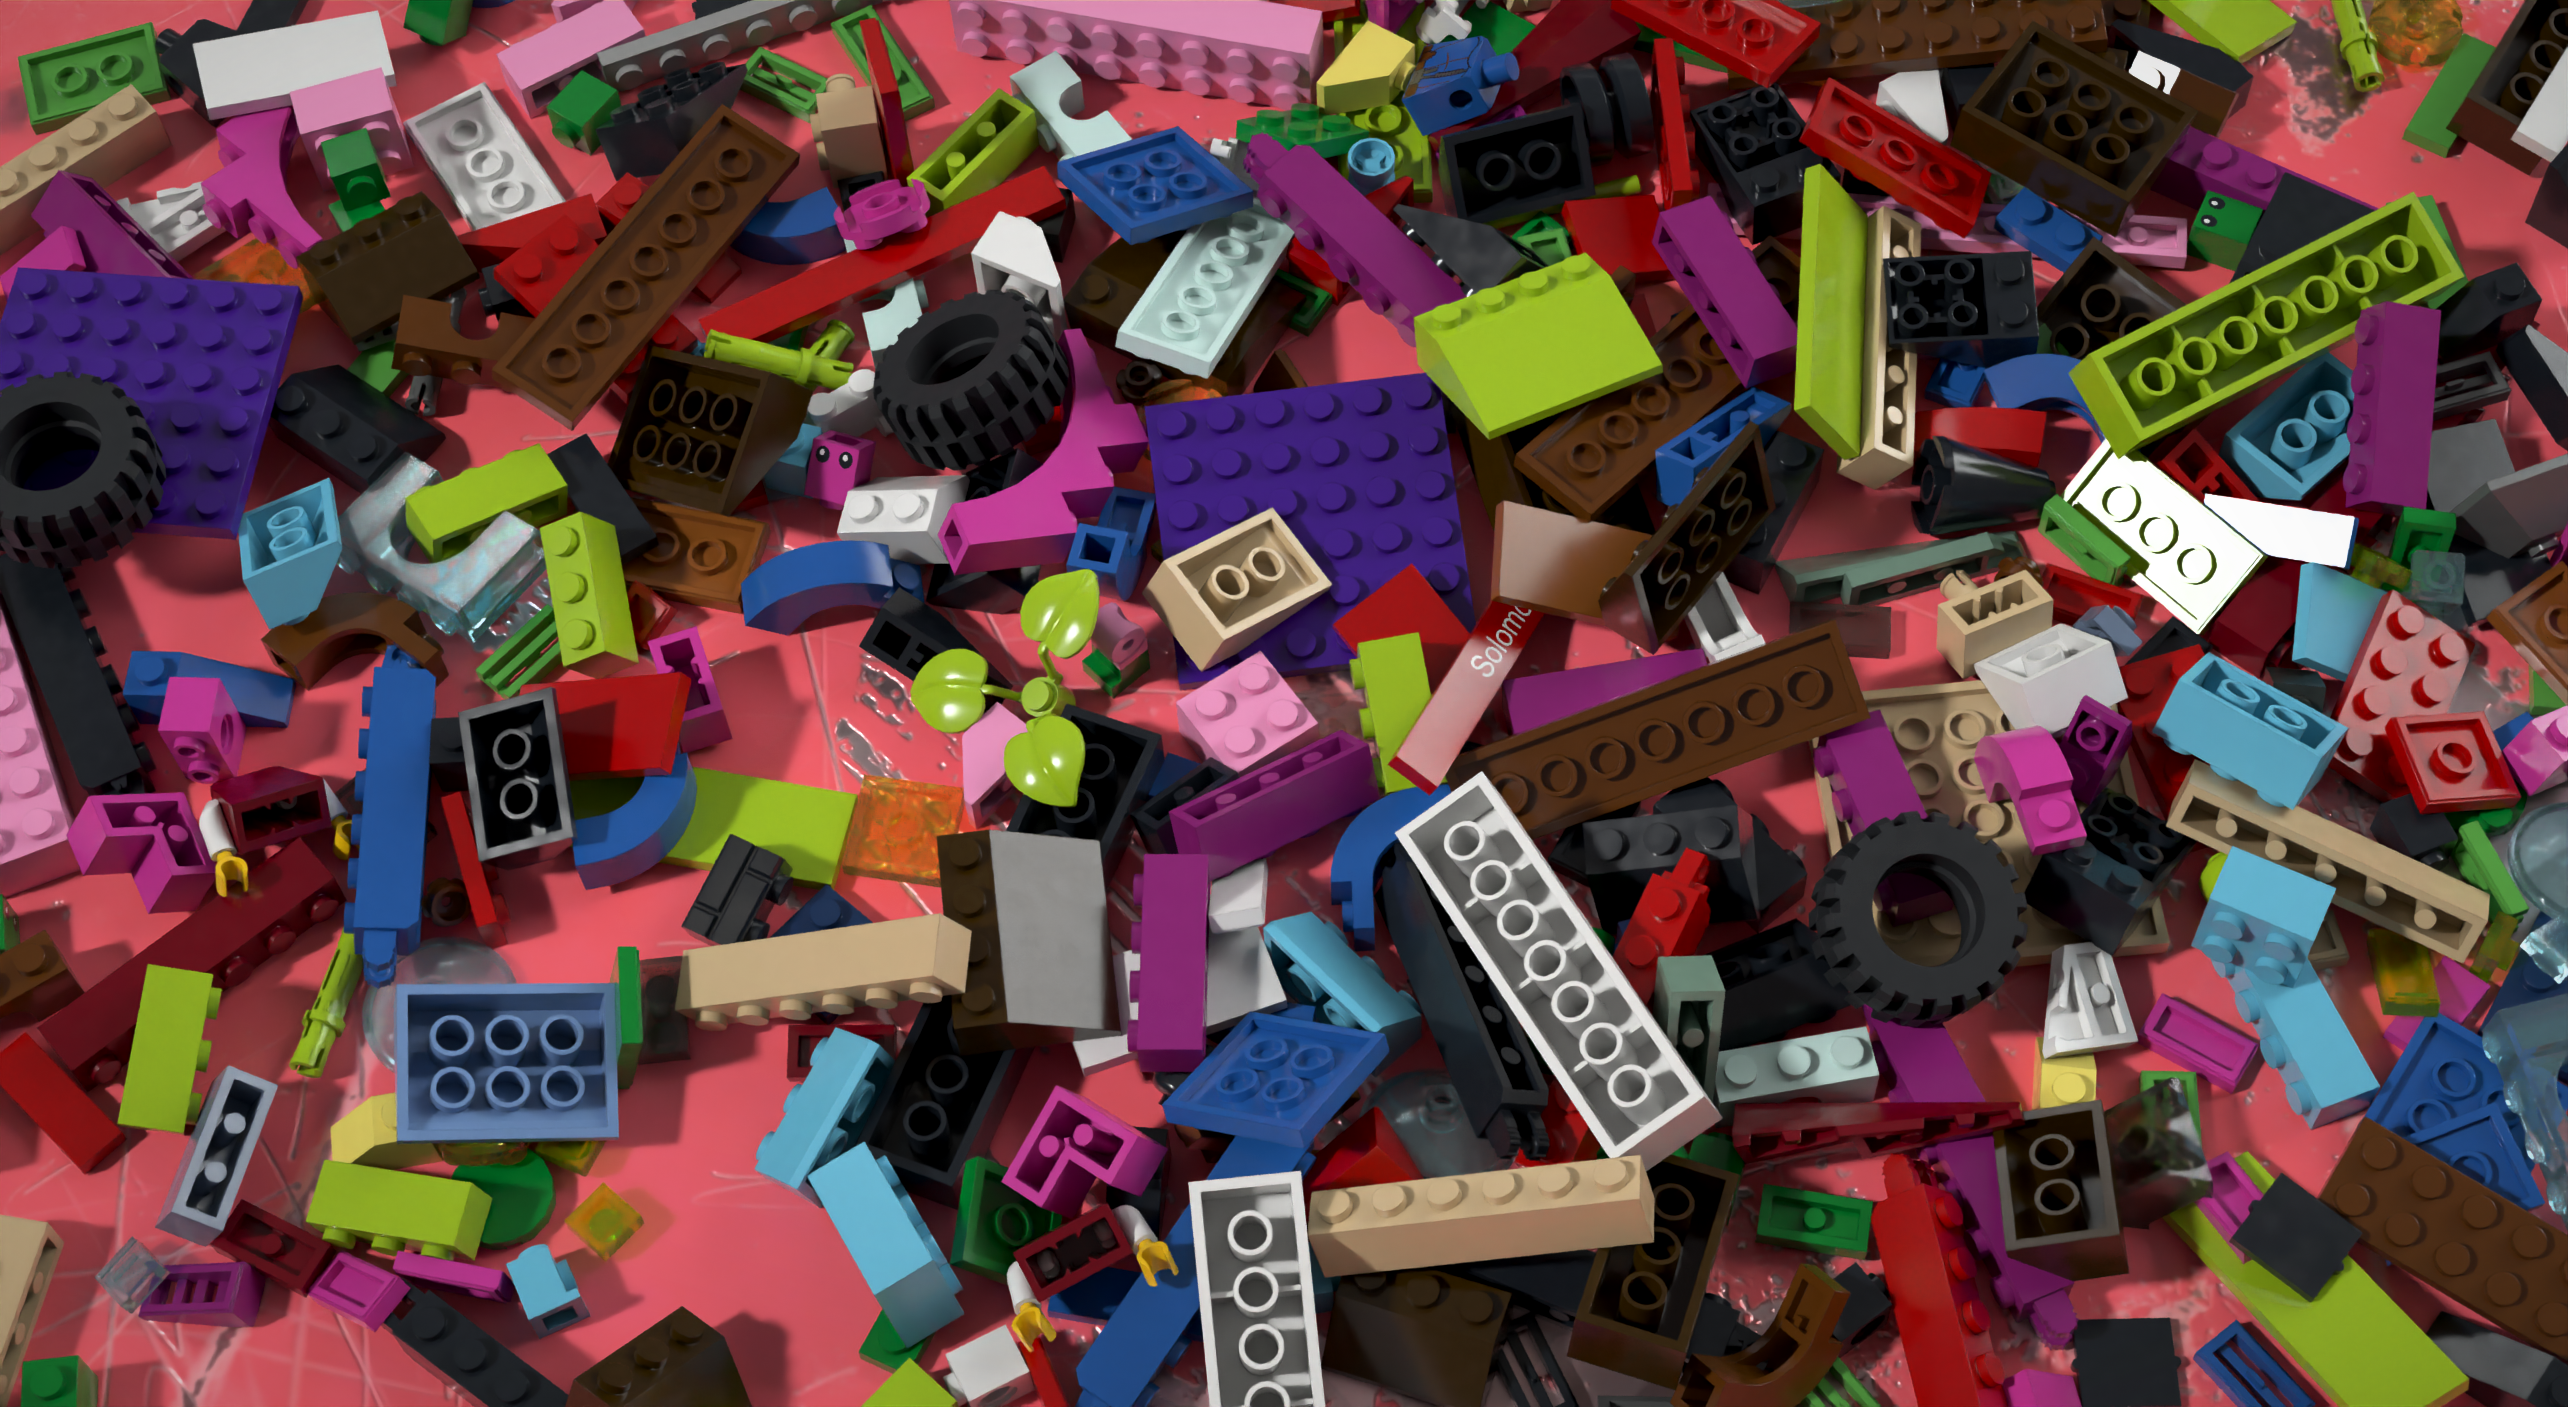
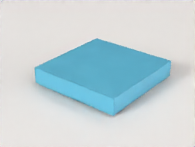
M2316 562L2301 565L2292 661L2345 682L2380 599L2388 592Z

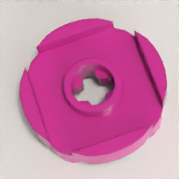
M899 179L871 185L849 197L851 207L842 213L840 206H838L834 212V219L840 235L846 240H852L857 249L865 250L880 244L883 237L899 231L911 233L922 229L928 223L925 213L929 210L931 204L924 184L920 180L911 179L914 187H902Z

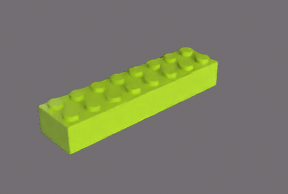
M2413 191L2088 354L2068 374L2116 457L2120 459L2354 340L2355 327L2361 310L2385 301L2420 306L2441 295L2462 279L2464 274Z

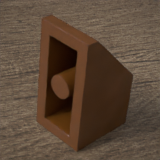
M2141 51L2138 52L2129 71V74L2197 110L2198 114L2191 127L2219 138L2239 97V94Z

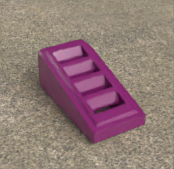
M246 1262L154 1265L151 1267L138 1316L146 1321L221 1327H253L265 1287V1278ZM171 1282H177L172 1304H166ZM193 1284H196L192 1303H189ZM217 1285L218 1290L216 1293L215 1301L212 1302L215 1286Z

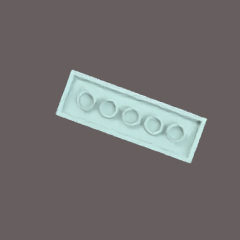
M1253 198L1252 208L1233 213L1226 218H1217L1194 225L1186 231L1118 330L1115 347L1132 352L1140 358L1152 359L1178 368L1186 374L1198 375L1208 379L1285 259L1288 247L1295 237L1294 231L1280 218H1275L1268 214L1260 200Z

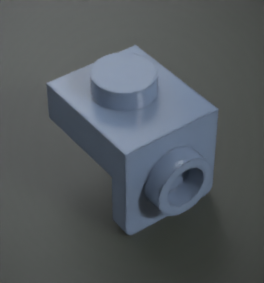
M2108 605L2091 607L2072 626L2075 629L2110 641L2115 657L2129 656L2143 643L2133 632L2137 628L2134 620L2118 606H2114L2112 609Z

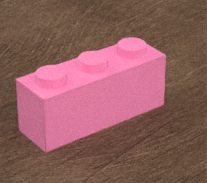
M604 0L562 22L553 24L550 28L530 38L511 45L496 55L507 86L529 118L532 119L546 112V107L581 70L605 82L597 53L645 37V32L623 0Z

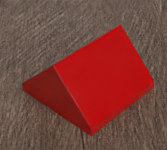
M1372 1107L1314 1155L1317 1157V1160L1302 1182L1306 1222H1309L1311 1193L1314 1191L1424 1179L1379 1107Z

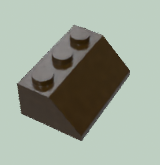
M422 191L399 200L394 206L371 218L357 222L352 228L329 240L315 244L310 250L296 257L314 301L354 345L399 321L403 295L438 301L480 278L476 267L444 214Z
M2102 1100L2023 1111L2025 1125L1994 1131L1993 1139L2007 1257L2071 1281L2129 1274L2112 1141Z
M1428 1267L1344 1275L1335 1294L1321 1368L1442 1407H1483L1497 1368L1501 1349L1504 1348L1508 1336L1507 1332L1510 1323L1514 1319L1512 1293Z
M681 1306L573 1380L565 1407H752L725 1337Z

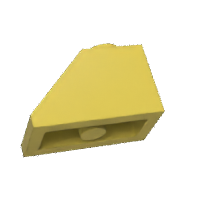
M1367 21L1316 82L1319 112L1333 115L1390 105L1401 90H1406L1416 67L1415 44Z
M2036 1037L2032 1110L2095 1101L2097 1069L2093 1052L2045 1059L2042 1052L2044 1037Z
M395 1092L371 1096L331 1126L333 1161L389 1170L443 1161L441 1143L397 1144Z

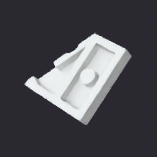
M201 182L193 183L186 188L174 187L156 191L158 199L136 204H131L128 198L116 201L177 262L226 231L223 227L220 229L216 228L206 217L203 211L205 199Z
M2092 942L2064 945L2053 951L2042 1050L2044 1058L2049 1059L2127 1048L2138 1042L2112 956L2096 947Z

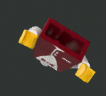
M272 766L217 782L210 786L212 800L206 803L201 813L199 827L211 860L217 862L215 873L216 889L219 895L227 897L226 881L232 879L238 880L243 884L244 892L248 890L247 863L243 859L235 857L236 852L244 854L324 828L333 827L336 831L332 847L333 853L339 859H348L351 848L352 820H346L348 812L323 777L281 766ZM354 845L359 851L360 845Z
M1108 1202L1098 1205L1013 1252L1017 1261L1011 1264L1008 1269L1007 1282L1014 1312L1017 1316L1013 1320L1011 1327L1029 1352L1034 1351L1032 1343L1038 1335L1043 1333L1049 1342H1052L1056 1337L1055 1329L1041 1311V1302L1132 1253L1137 1255L1136 1258L1148 1285L1153 1287L1157 1286L1154 1274L1158 1271L1171 1269L1174 1276L1178 1274L1177 1266L1168 1245L1165 1242L1158 1241L1136 1208L1130 1205H1121L1111 1210Z

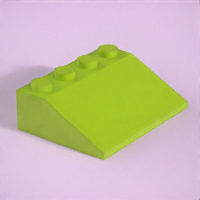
M1586 252L1577 256L1567 257L1559 263L1535 272L1525 273L1514 280L1492 288L1482 289L1474 295L1450 304L1437 306L1431 311L1413 317L1418 366L1489 440L1663 372V364L1611 276Z

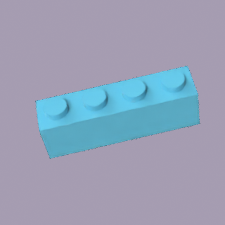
M2306 958L2293 988L2283 984L2275 985L2264 982L2252 971L2233 963H2220L2211 959L2217 974L2222 978L2226 977L2234 990L2235 1004L2240 1016L2246 1023H2252L2260 1037V1049L2266 1063L2272 1069L2277 1068L2286 1084L2285 1092L2289 1105L2297 1115H2303L2310 1130L2370 1107L2380 1085L2308 958Z

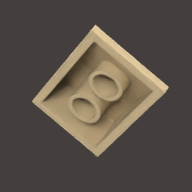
M1272 507L1164 560L1143 590L1142 595L1202 672L1243 650L1328 591L1332 583Z

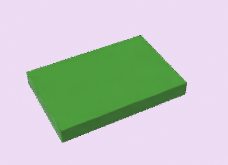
M149 22L19 56L18 62L30 123L35 134L39 135L61 129L130 84L136 88L150 105L171 100L167 80L158 63L161 54L155 48L157 32L153 23Z

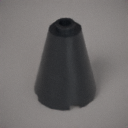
M1932 436L1933 439L1924 440L1916 456L1911 485H1920V501H1911V512L1914 525L1919 533L1930 535L2041 519L2044 504L2056 495V486L2054 481L2049 479L2046 470L1945 436Z

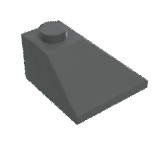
M2568 453L2484 483L2449 512L2456 513V530L2454 534L2508 559L2529 552L2531 558H2536L2559 547L2560 543L2557 538L2563 534L2568 523Z

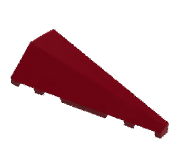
M1561 0L1510 52L1518 62L1519 77L1517 80L1501 84L1492 108L1485 114L1432 133L1428 141L1435 152L1440 151L1441 136L1479 127L1511 107L1520 105L1524 109L1551 96L1556 86L1560 85V72L1563 67L1583 62L1590 63L1593 67L1600 65L1603 57L1624 53L1633 49L1641 34V30L1634 20L1612 10L1611 0Z
M2020 1102L1735 1103L1732 1139L1735 1150L1745 1164L1852 1141L1863 1159L2022 1126L2025 1125Z

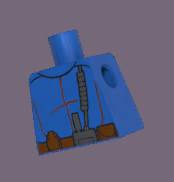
M1483 36L1424 46L1403 95L1402 102L1423 136L1429 135L1487 113L1493 106L1501 84L1518 79L1519 65L1515 56L1510 52L1497 56L1488 39Z

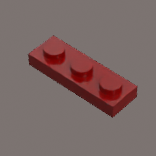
M461 791L441 797L477 929L488 951L507 945L508 941L503 925L512 922L503 893L494 895L491 881L499 879L497 867L479 862L472 808H468Z

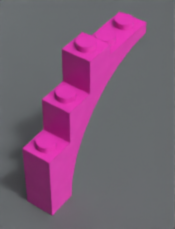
M293 105L237 115L216 129L221 149L218 151V156L224 168L201 182L205 199L203 211L216 228H225L238 240L252 232L260 242L264 244L269 242L280 251L281 256L289 266L294 269L300 268L296 257L310 250L315 244L323 241V239L300 216L287 194V169L294 145L300 136Z
M1081 328L1063 330L1057 342L1068 361L1069 378L1065 397L1060 405L1061 423L1055 451L1040 468L1018 484L988 497L951 505L938 532V537L954 575L1064 562L1078 528L1077 519L1099 516L1115 487L1113 474L1134 472L1144 451L1147 449L1149 440L1145 424L1140 421L1132 403L1114 404L1113 392L1105 384L1097 366L1095 352L1088 346Z

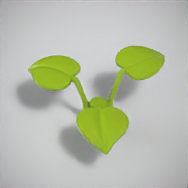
M1090 569L1047 577L1030 589L1022 603L1020 611L1021 627L1028 638L1041 642L1037 652L1048 674L1047 678L1037 677L1032 679L1024 686L1022 692L994 685H985L988 676V663L985 658L971 650L951 649L933 657L921 668L910 691V699L923 719L934 729L948 734L965 732L982 718L985 711L984 694L1002 697L1022 704L1024 710L1036 718L1027 721L1026 728L1028 732L1015 735L1008 741L1004 751L1006 774L1011 783L1023 794L1041 803L1057 807L1071 808L1077 805L1078 785L1085 762V743L1080 729L1073 722L1060 717L1066 704L1076 706V700L1073 692L1060 684L1063 680V675L1056 671L1049 656V650L1060 658H1072L1080 653L1091 639L1098 616L1100 593L1097 575Z

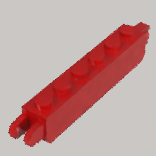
M1687 847L1672 873L1665 870L1662 876L1652 874L1613 955V959L1651 1014L1653 1011L1658 957L1693 956L1710 920L1711 908L1706 901L1710 889L1704 885L1710 870V861L1705 854ZM1555 1076L1549 1087L1548 1106L1541 1114L1546 1127V1133H1548V1138L1550 1139L1547 1157L1540 1159V1161H1530L1526 1159V1156L1523 1155V1150L1520 1149L1518 1156L1514 1160L1519 1168L1597 1159L1596 1154L1601 1144Z
M1891 1153V1156L1886 1161H1883L1884 1166L1882 1167V1175H1885L1884 1184L1888 1198L1876 1204L1871 1215V1221L1918 1407H2008L2002 1385L2005 1379L2004 1370L2000 1360L1994 1354L1988 1331L1991 1326L1990 1316L1986 1307L1980 1301L1974 1278L1977 1274L1976 1263L1972 1254L1966 1248L1961 1228L1963 1223L1962 1210L1951 1192L1939 1189L1936 1176H1933L1934 1170L1931 1169L1932 1165H1929L1924 1160H1913L1909 1158V1155L1903 1153L1901 1155Z

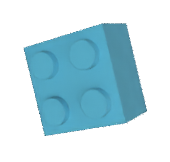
M2232 846L2210 895L2191 946L2201 950L2208 958L2216 962L2233 963L2252 971L2264 982L2275 985L2283 984L2293 988L2315 941L2336 888Z

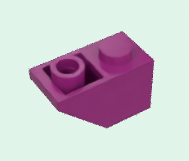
M2087 695L2081 699L2059 747L2073 777L2070 789L2072 795L2085 804L2090 805L2113 780L2133 738L2132 721Z

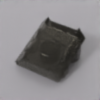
M2170 1077L2104 1111L2112 1141L2123 1227L2149 1230L2150 1223L2202 1197L2213 1198V1180L2179 1078Z

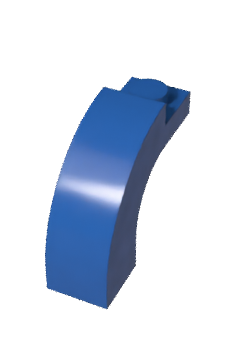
M827 187L793 201L766 202L730 245L731 248L749 258L778 265L813 263L846 251L844 238L840 235L834 219V212L838 206Z
M2031 354L2012 358L1984 370L1986 384L1997 408H2015L2041 412L2049 410L2069 412L2086 421L2097 434L2101 444L2106 439L2068 374L2082 360L2058 354Z
M1115 486L1101 511L1097 526L1079 523L1066 564L1067 573L1090 569L1097 575L1099 596L1123 601L1127 600L1135 590L1146 562V544L1157 510L1155 493Z
M869 541L823 542L785 552L759 566L741 583L745 626L789 636L808 617L828 608L843 605H865L881 609L899 587L925 603L920 565L890 558L887 544Z
M679 740L671 775L645 776L636 795L619 809L607 814L575 820L578 837L573 842L575 867L586 890L617 884L645 872L664 858L684 834L694 811L697 785L696 776L688 754H681Z
M1449 784L1439 785L1430 796L1419 787L1403 789L1385 796L1361 812L1342 835L1331 867L1332 905H1342L1343 933L1354 932V951H1375L1374 891L1382 877L1380 861L1383 855L1389 851L1394 843L1400 842L1395 832L1452 793Z

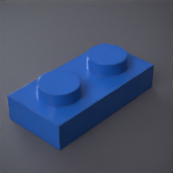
M2025 187L1996 216L1994 224L1995 230L2065 273L2093 237L2101 242L2103 236Z

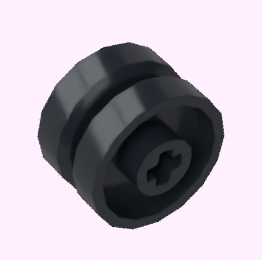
M1624 52L1603 57L1598 72L1587 62L1562 68L1559 85L1561 105L1564 106L1576 102L1581 104L1591 168L1609 164L1613 159L1615 149L1627 159L1651 153L1654 147V124L1650 99L1639 66L1630 53Z

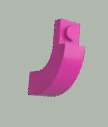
M2036 725L1982 737L1978 742L1974 761L1988 801L1991 803L2012 799L2032 856L2084 846L2087 834L2070 790L2073 777L2065 757L2052 735L2042 726Z

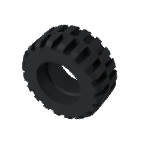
M987 290L985 294L972 292L964 294L963 299L957 301L953 299L940 304L941 308L929 313L927 311L918 317V322L911 328L906 327L897 335L898 341L894 345H889L883 353V362L878 363L875 371L873 396L877 402V407L901 445L916 462L938 470H944L947 467L954 471L965 470L967 465L970 464L981 466L990 463L991 458L997 455L1003 457L1014 451L1013 447L1023 440L1027 442L1037 434L1036 429L1041 424L1046 425L1054 416V407L1061 405L1068 385V361L1037 307L1031 301L1009 291L1004 293L1000 290Z
M54 372V377L45 379L43 375L39 374L26 378L27 383L15 388L13 384L0 391L2 395L0 397V551H5L9 558L20 563H28L31 559L35 567L54 568L55 563H62L64 568L82 566L81 561L93 558L96 562L109 556L107 551L117 545L122 549L134 539L132 533L137 528L143 530L153 517L150 508H157L164 493L161 485L166 480V469L161 459L163 456L136 402L133 398L127 397L124 390L116 384L107 381L103 383L100 377L81 373L79 378H75L72 372ZM82 449L99 452L90 468L79 478L65 486L45 491L23 489L32 472L43 462L55 455Z
M1918 811L1902 812L1894 820L1884 817L1872 823L1863 832L1857 833L1830 859L1823 869L1825 874L1816 882L1811 896L1816 902V907L1809 912V929L1818 933V939L1811 946L1816 960L1826 958L1831 968L1823 975L1832 987L1836 986L1839 982L1846 987L1849 994L1844 1000L1856 1009L1864 1004L1873 1008L1871 1017L1885 1023L1895 1017L1900 1018L1902 1026L1918 1027L1926 1021L1936 1025L1949 1021L1958 1014H1964L1992 995L2005 983V975L2015 969L2021 957L2016 948L2026 941L2028 925L2025 922L2019 921V915L2027 910L2025 893H2014L2012 883L2019 879V876L2013 864L2003 867L1996 857L2002 849L1992 839L1985 844L1981 843L1975 838L1978 828L1965 821L1956 828L1949 826L1950 817L1946 814L1932 812L1925 819H1921ZM1896 873L1915 874L1933 881L1949 895L1958 911L1961 922L1959 949L1949 961L1936 967L1917 965L1901 958L1885 944L1877 931L1872 910L1874 892L1884 879Z

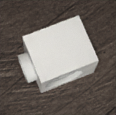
M1006 1324L945 1354L951 1373L944 1376L943 1380L950 1395L957 1400L958 1406L966 1403L968 1407H1002L1034 1391L1030 1371Z

